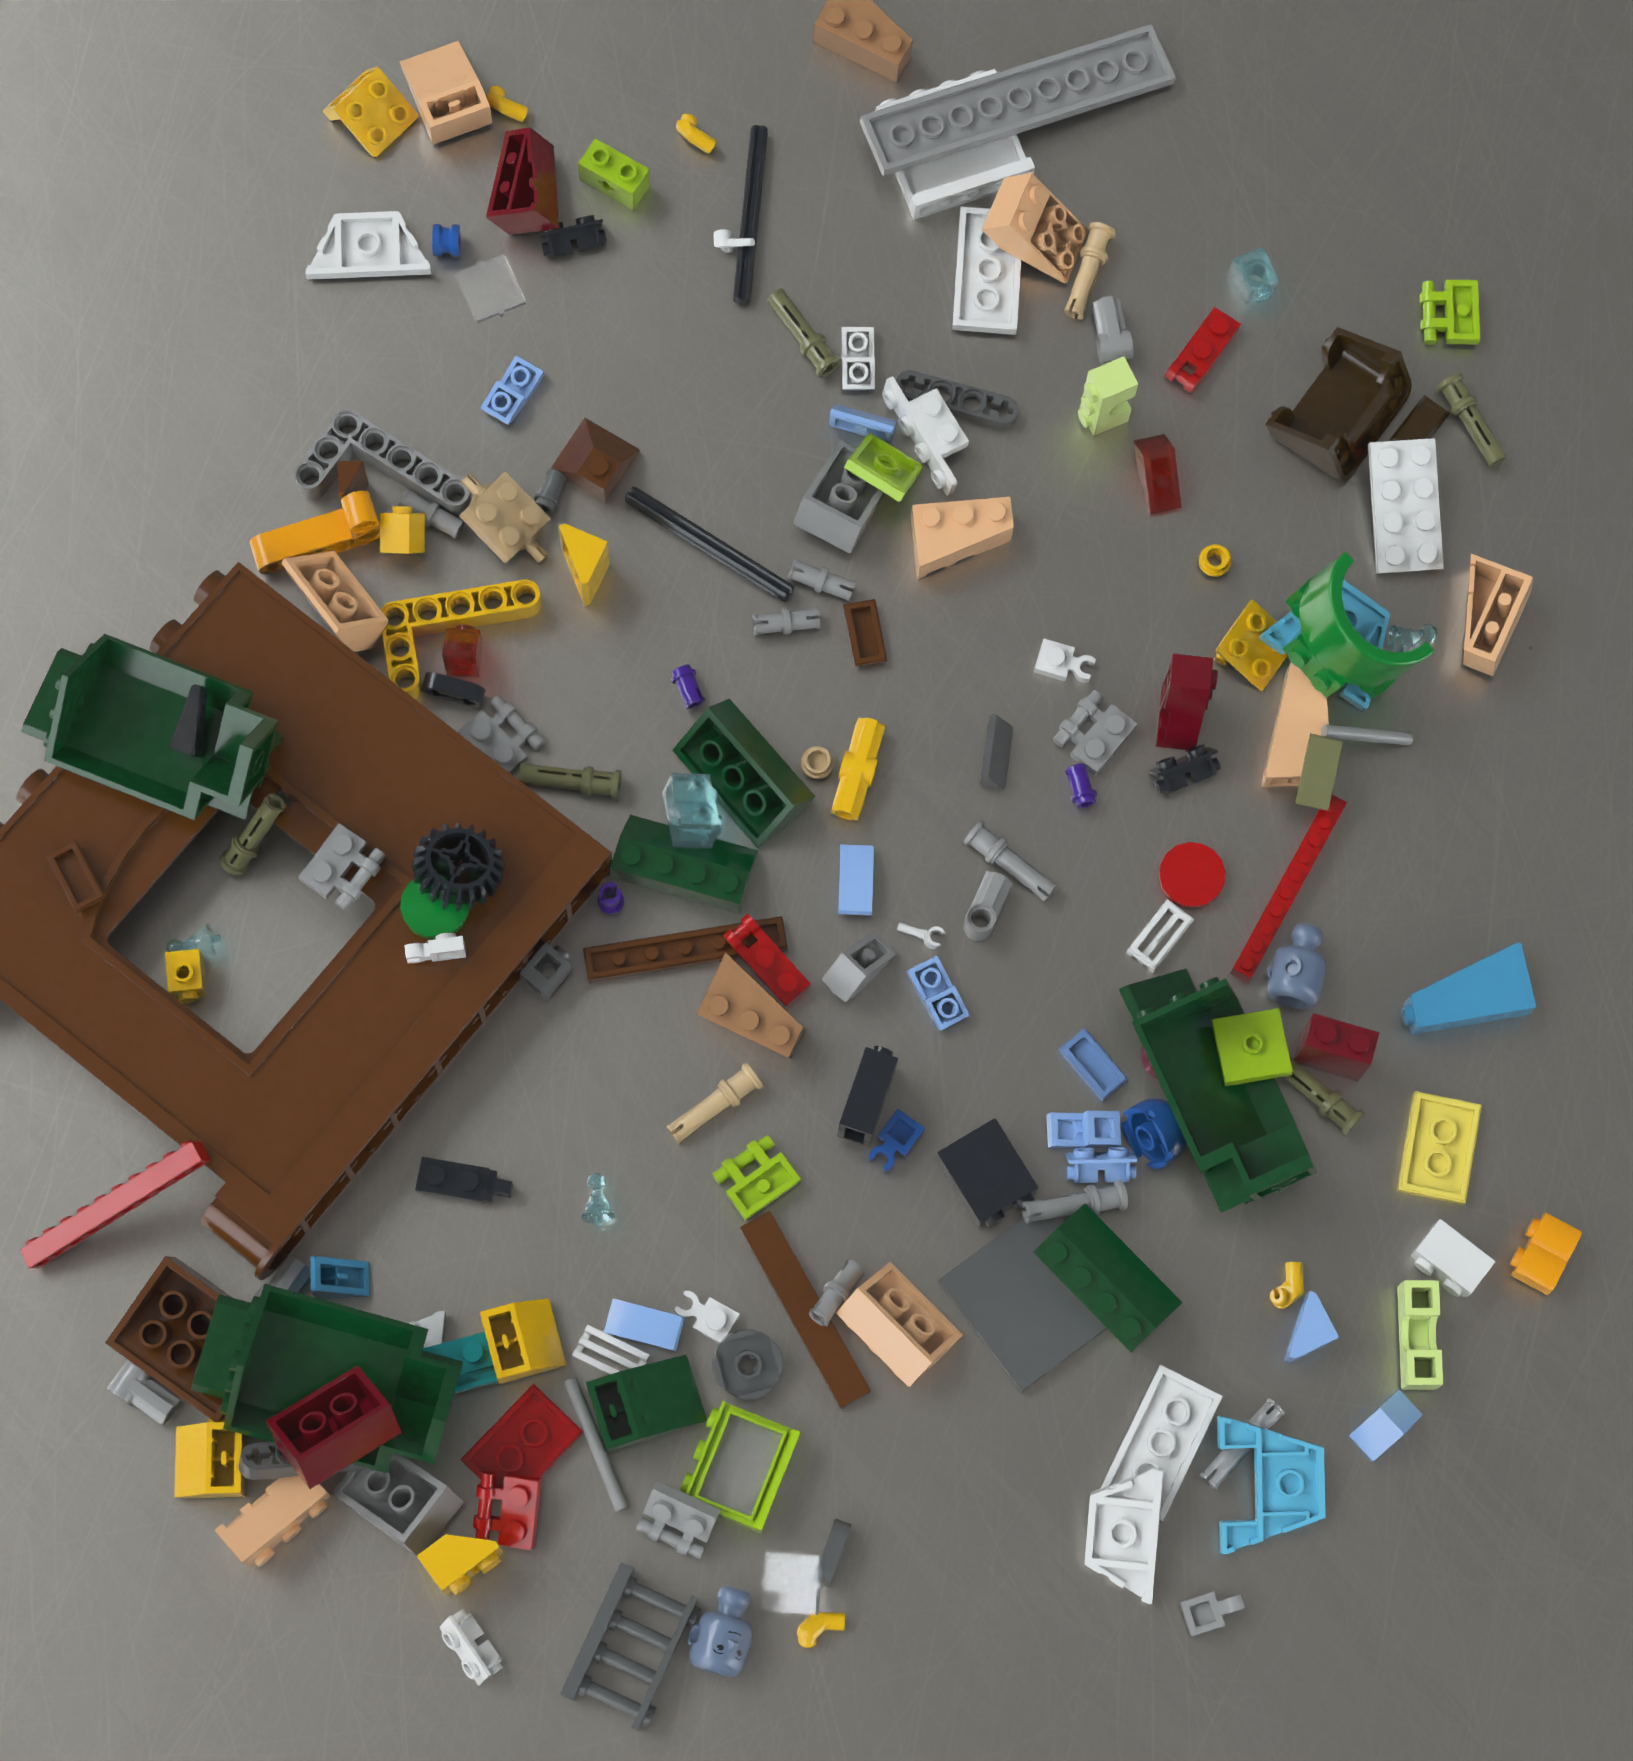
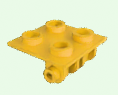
M1251 599L1216 648L1215 652L1217 655L1215 660L1221 665H1226L1228 662L1262 692L1288 656L1286 653L1284 655L1279 654L1258 639L1263 632L1277 621Z

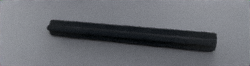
M753 125L750 131L739 238H754L755 244L754 246L738 247L733 301L738 304H748L751 298L768 129L763 125Z
M633 486L627 492L625 502L781 601L786 602L793 594L794 586L644 491Z

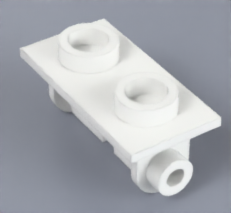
M462 1609L455 1615L449 1616L439 1627L445 1644L450 1649L456 1651L462 1660L461 1665L465 1674L470 1679H474L478 1686L490 1675L493 1676L503 1669L500 1663L502 1658L489 1640H486L479 1646L475 1643V1640L481 1637L484 1632L471 1613L467 1614Z

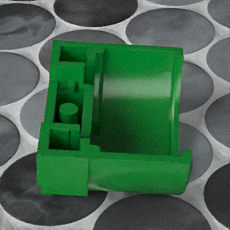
M1343 552L1300 585L1285 600L1292 613L1300 619L1302 630L1282 649L1288 655L1290 661L1299 667L1310 679L1313 687L1326 698L1346 683L1358 685L1362 691L1373 699L1387 690L1401 675L1432 655L1434 649L1426 641L1420 647L1411 651H1386L1366 641L1355 630L1346 615L1342 600L1343 580L1347 570L1354 562L1347 552Z

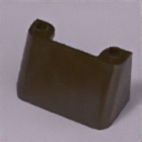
M1337 327L1322 344L1321 354L1325 364L1322 372L1293 411L1288 407L1281 406L1269 415L1265 425L1273 438L1330 476L1346 481L1354 474L1368 455V444L1379 440L1406 403L1411 392L1412 382L1401 351Z

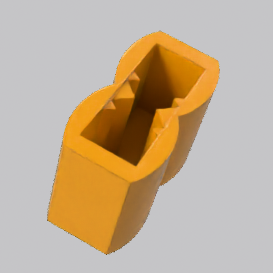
M1545 1212L1540 1219L1536 1217L1532 1219L1525 1232V1235L1529 1237L1525 1248L1520 1246L1517 1248L1510 1261V1265L1514 1266L1511 1274L1512 1277L1548 1296L1563 1273L1582 1235V1231Z

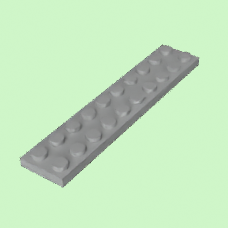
M1150 24L861 115L859 122L882 176H886L1172 85L1176 80V76L1153 25Z

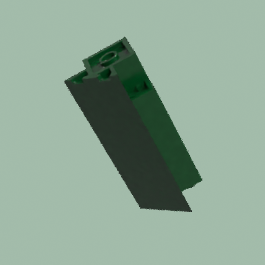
M107 634L101 636L95 643H90L82 656L64 648H61L56 653L22 727V733L44 741L43 745L47 748L45 762L193 820L207 806L245 820L251 808L253 791L255 788L260 789L270 767V763H268L270 753L276 746L279 747L284 736L276 732L278 720L250 710L253 691ZM193 684L208 687L201 758L192 757L171 749L169 746Z
M1182 969L1126 985L1120 988L1119 992L1133 1020L1134 1029L1199 1171L1204 1175L1221 1213L1231 1210L1240 1204H1248L1263 1199L1276 1191L1280 1193L1289 1190V1185L1318 1173L1275 1078L1225 1086L1212 1028V1019L1245 1014L1226 978L1220 981L1218 977L1209 979L1199 985L1201 990L1197 991L1188 970Z
M264 1284L261 1296H253L251 1303L219 1294L191 1390L223 1399L220 1413L226 1414L223 1429L275 1443L267 1425V1420L358 1365L391 1405L402 1433L352 1464L388 1473L393 1453L431 1464L435 1463L463 1361L423 1351L428 1333L427 1328Z

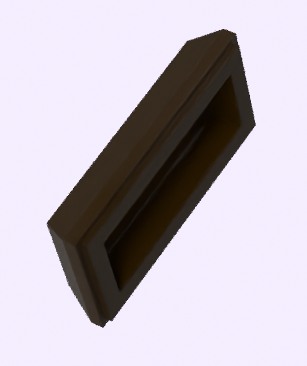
M1423 395L1389 441L1431 439L1450 415V412L1426 395Z

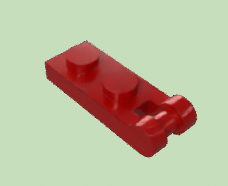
M1214 307L1177 359L1170 365L1164 377L1171 382L1176 380L1184 385L1183 389L1192 394L1238 332L1241 323ZM1186 365L1195 372L1191 375L1183 370Z
M747 913L740 920L742 923L735 930H728L723 937L782 1004L787 1006L811 983ZM751 933L757 941L748 949L741 941Z

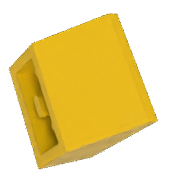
M549 1298L513 1302L480 1312L499 1384L567 1366Z
M206 1422L176 1427L174 1497H246V1477L240 1473L238 1463L243 1448L247 1446V1435L223 1429L224 1422Z
M445 1534L418 1554L417 1557L443 1593L449 1595L452 1592L457 1596L472 1585L470 1578L480 1570L486 1574L501 1562L499 1556L504 1552L496 1541Z

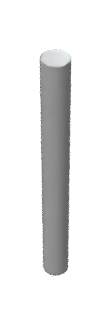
M577 1377L565 1381L564 1385L616 1512L628 1508L629 1504Z

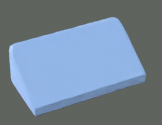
M835 404L830 411L829 425L830 427L862 436L872 433L883 441L891 443L897 421Z

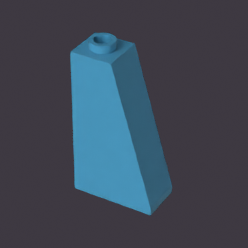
M1515 943L1411 994L1405 1001V1006H1402L1403 1022L1405 1026H1410L1411 1034L1530 1015L1536 1008L1522 943Z

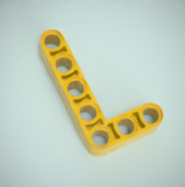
M523 579L386 603L381 611L388 620L393 616L404 618L403 622L397 626L387 623L382 632L389 679L397 685L405 677L412 678L414 683L410 687L400 688L414 699L418 698L421 694L422 682L414 637L534 617L540 612L542 607L541 593L538 585L534 581ZM524 594H531L535 597L528 604L518 601L519 597ZM492 599L502 602L501 606L496 609H489L485 605ZM458 605L469 607V610L462 615L453 612L454 608ZM427 610L437 613L431 620L420 618L421 614ZM398 647L409 649L408 653L402 657L392 654Z

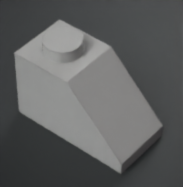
M873 931L842 952L821 980L830 988L834 995L847 1002L860 993L896 957L897 953Z

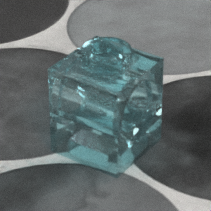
M1263 247L1233 259L1230 274L1245 304L1253 301L1261 303L1274 295L1279 279ZM1257 275L1263 281L1254 282L1249 278V276Z

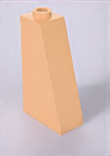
M1292 662L1285 675L1262 778V787L1299 785L1310 733L1321 735L1322 726L1329 725L1327 698L1313 687L1310 679Z

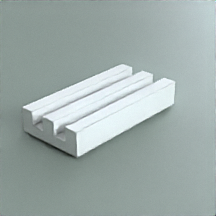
M1167 899L1126 953L1131 957L1134 956L1137 962L1141 965H1146L1148 970L1153 973L1194 919ZM1170 910L1173 913L1170 919L1144 952L1139 951L1140 945L1165 913ZM1179 918L1182 919L1184 922L1156 958L1151 960L1149 958L1150 954Z
M588 1324L578 1342L577 1348L572 1354L573 1358L608 1375L619 1371L582 1353L585 1347L629 1369L646 1365L650 1357L649 1354ZM592 1335L639 1358V1363L636 1364L589 1341L590 1336Z

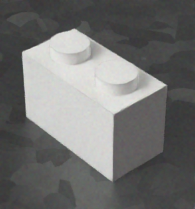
M1441 1219L1431 1227L1410 1255V1257L1416 1260L1414 1265L1420 1271L1429 1276L1434 1274L1443 1281L1442 1287L1455 1297L1461 1295L1464 1298L1474 1291L1496 1262Z

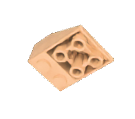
M459 41L399 61L433 145L492 124L490 105Z
M1033 173L1005 177L982 228V231L1000 249L1062 283L1068 282L1088 235V229Z

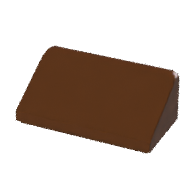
M339 461V464H337L340 501L344 496L352 492L366 491L369 482L363 461Z

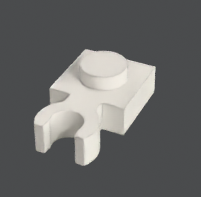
M1043 639L1034 673L1066 681L1067 674L1070 673L1079 682L1089 683L1091 675L1082 672L1080 667L1083 665L1094 667L1096 659L1089 655H1083L1078 658L1074 657L1075 647Z
M443 933L435 936V940H428V943L404 945L407 963L466 958L463 936L456 937L455 933Z
M685 1291L683 1294L685 1298L692 1301L691 1309L683 1310L677 1306L674 1309L678 1316L685 1317V1319L695 1318L696 1321L692 1328L717 1343L721 1342L731 1332L740 1316L738 1312L711 1297L708 1298L704 1306L699 1303L697 1295L691 1291Z

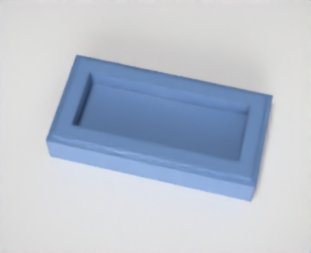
M1086 1028L1081 1030L1058 1050L1101 1102L1106 1100L1129 1080Z

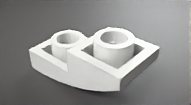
M842 327V390H875L874 327Z

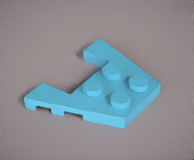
M1343 580L1342 600L1350 623L1366 641L1382 649L1390 612ZM1290 611L1263 632L1258 639L1279 654L1284 655L1285 652L1282 648L1301 631L1300 619ZM1346 683L1339 693L1340 697L1362 712L1369 707L1371 698L1358 685Z
M1217 1416L1218 1448H1254L1255 1519L1219 1520L1221 1554L1235 1552L1236 1549L1246 1545H1254L1264 1541L1265 1538L1281 1532L1286 1533L1326 1518L1324 1447L1226 1416Z

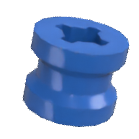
M433 224V256L450 253L453 257H460V225L453 224L448 228L443 227L441 224Z

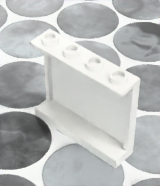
M995 69L989 71L979 70L967 78L958 81L953 79L941 83L939 87L929 90L919 89L912 92L909 96L898 100L895 98L887 99L879 106H876L875 111L996 74L997 72ZM1017 134L914 166L895 174L913 220L996 194L1005 177L1027 173L1034 174L1035 166L1031 157H1025Z

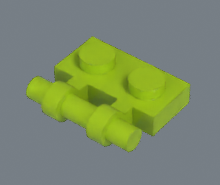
M1446 279L1444 291H1435L1434 281H1424L1422 283V293L1419 295L1420 306L1423 307V320L1420 321V330L1424 334V344H1436L1437 333L1445 332L1446 344L1478 345L1480 341L1478 280ZM1437 305H1445V318H1436Z
M768 1135L757 1142L756 1140L751 1141L746 1145L747 1149L733 1159L727 1158L721 1163L722 1167L712 1173L713 1178L719 1185L729 1178L733 1180L735 1185L725 1192L745 1221L801 1182V1178L782 1152L772 1159L768 1158L765 1152L775 1146ZM752 1161H757L760 1167L744 1177L740 1170Z

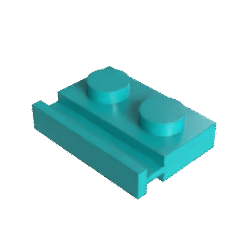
M485 1332L423 1348V1351L463 1361L454 1394L498 1382Z

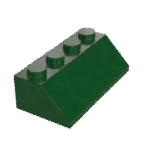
M730 698L708 707L672 750L757 848L764 845L795 820L815 798L811 790Z
M630 814L619 837L611 862L610 873L611 878L740 914L758 850Z
M1086 1203L1033 1251L1130 1352L1139 1347L1183 1303Z

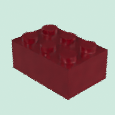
M358 1365L266 1421L278 1449L309 1489L317 1486L402 1433L391 1405Z

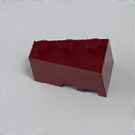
M531 127L505 132L486 214L488 220L509 235L559 228L554 145Z
M1173 653L1161 686L1156 747L1188 750L1197 745L1204 713L1208 708L1209 700L1212 699L1213 690L1216 689L1218 670L1212 669L1213 658Z

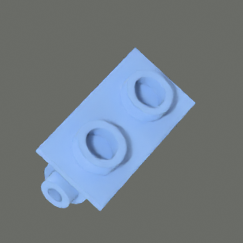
M1079 1147L1074 1149V1153H1065L1068 1163L1073 1164V1166H1067V1180H1073L1074 1183H1098V1170H1104L1105 1182H1114L1115 1180L1129 1182V1179H1136V1166L1130 1165V1162H1137V1158L1133 1151H1128L1127 1147H1109L1108 1152H1094L1093 1148Z

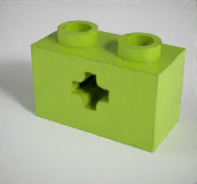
M596 138L578 162L580 181L633 211L650 187L649 168Z

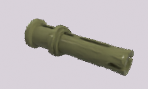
M783 288L774 291L768 297L767 302L773 307L785 326L800 343V353L802 356L810 359L816 367L818 377L823 378L833 373L842 363L840 356L833 354L827 346L826 338L823 334L815 333L802 313L786 295ZM786 311L790 312V314L793 316V318L796 320L800 327H798L794 323V321L791 319V317L788 315Z
M1456 373L1442 381L1436 388L1439 393L1443 392L1451 405L1450 412L1452 415L1460 417L1473 441L1487 461L1489 468L1505 460L1507 455L1503 452L1492 431L1476 407L1478 400L1475 395L1471 396L1463 383L1464 377L1462 373Z
M522 762L520 764L518 780L523 784L580 790L584 796H590L592 793L609 795L612 799L618 800L622 772L621 770H615L614 773L596 771L591 766L583 770H574Z
M268 794L245 830L236 833L232 838V846L220 856V864L226 872L235 876H241L246 873L249 868V861L257 857L261 851V840L285 808V803L281 797L275 794Z
M1290 1057L1293 1073L1290 1076H1284V1078L1319 1107L1318 1111L1322 1117L1328 1116L1341 1127V1133L1346 1136L1363 1117L1365 1112L1363 1110L1357 1111L1342 1098L1343 1094L1340 1091L1334 1090L1332 1092Z

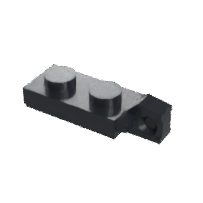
M422 1157L415 1191L484 1204V1202H492L493 1195L511 1198L513 1182L498 1179L497 1171L486 1167Z

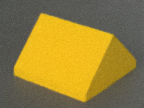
M568 524L559 525L562 551L583 604L587 606L591 604L610 565L608 541Z

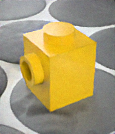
M392 506V512L380 513V553H425V513H412V506Z
M199 949L165 952L168 992L181 1003L198 1001V997L207 996L204 956Z

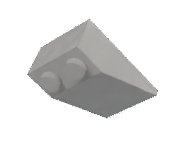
M840 440L803 496L792 524L851 554L885 493L844 468L848 459L857 448Z
M393 1453L388 1473L368 1468L348 1471L332 1492L335 1497L416 1557L434 1543L464 1503L447 1485L406 1457Z

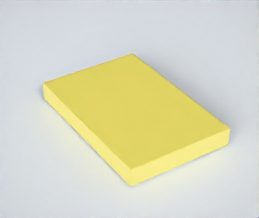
M1418 1091L1413 1093L1397 1185L1398 1192L1460 1205L1466 1203L1482 1108L1481 1104Z

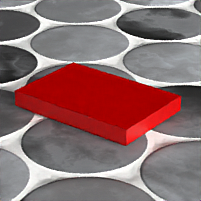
M533 1383L460 1460L480 1480L482 1471L495 1472L494 1485L503 1486L504 1476L508 1473L541 1478L584 1432Z

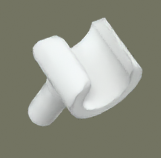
M724 229L714 232V246L721 248L725 253L732 252L733 247L754 246L755 244L754 238H733V233L730 230Z
M899 923L897 928L898 931L923 939L925 946L929 949H936L941 946L940 943L931 940V933L939 936L946 934L944 929L938 926L932 927L927 931Z

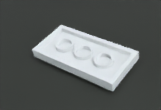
M960 207L952 330L1016 335L1021 260L1000 249L982 231L990 209Z
M1435 438L1370 442L1368 444L1376 574L1444 569Z
M1159 1365L1100 1489L1158 1467L1164 1468L1159 1520L1162 1523L1223 1396Z

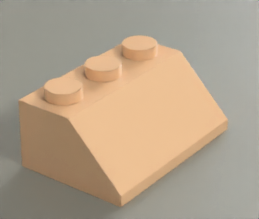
M331 551L284 558L282 565L294 584L335 637L354 652L373 649L389 620L337 553Z
M891 1262L859 1286L836 1312L847 1327L853 1330L869 1346L870 1350L878 1355L908 1387L923 1376L963 1336Z

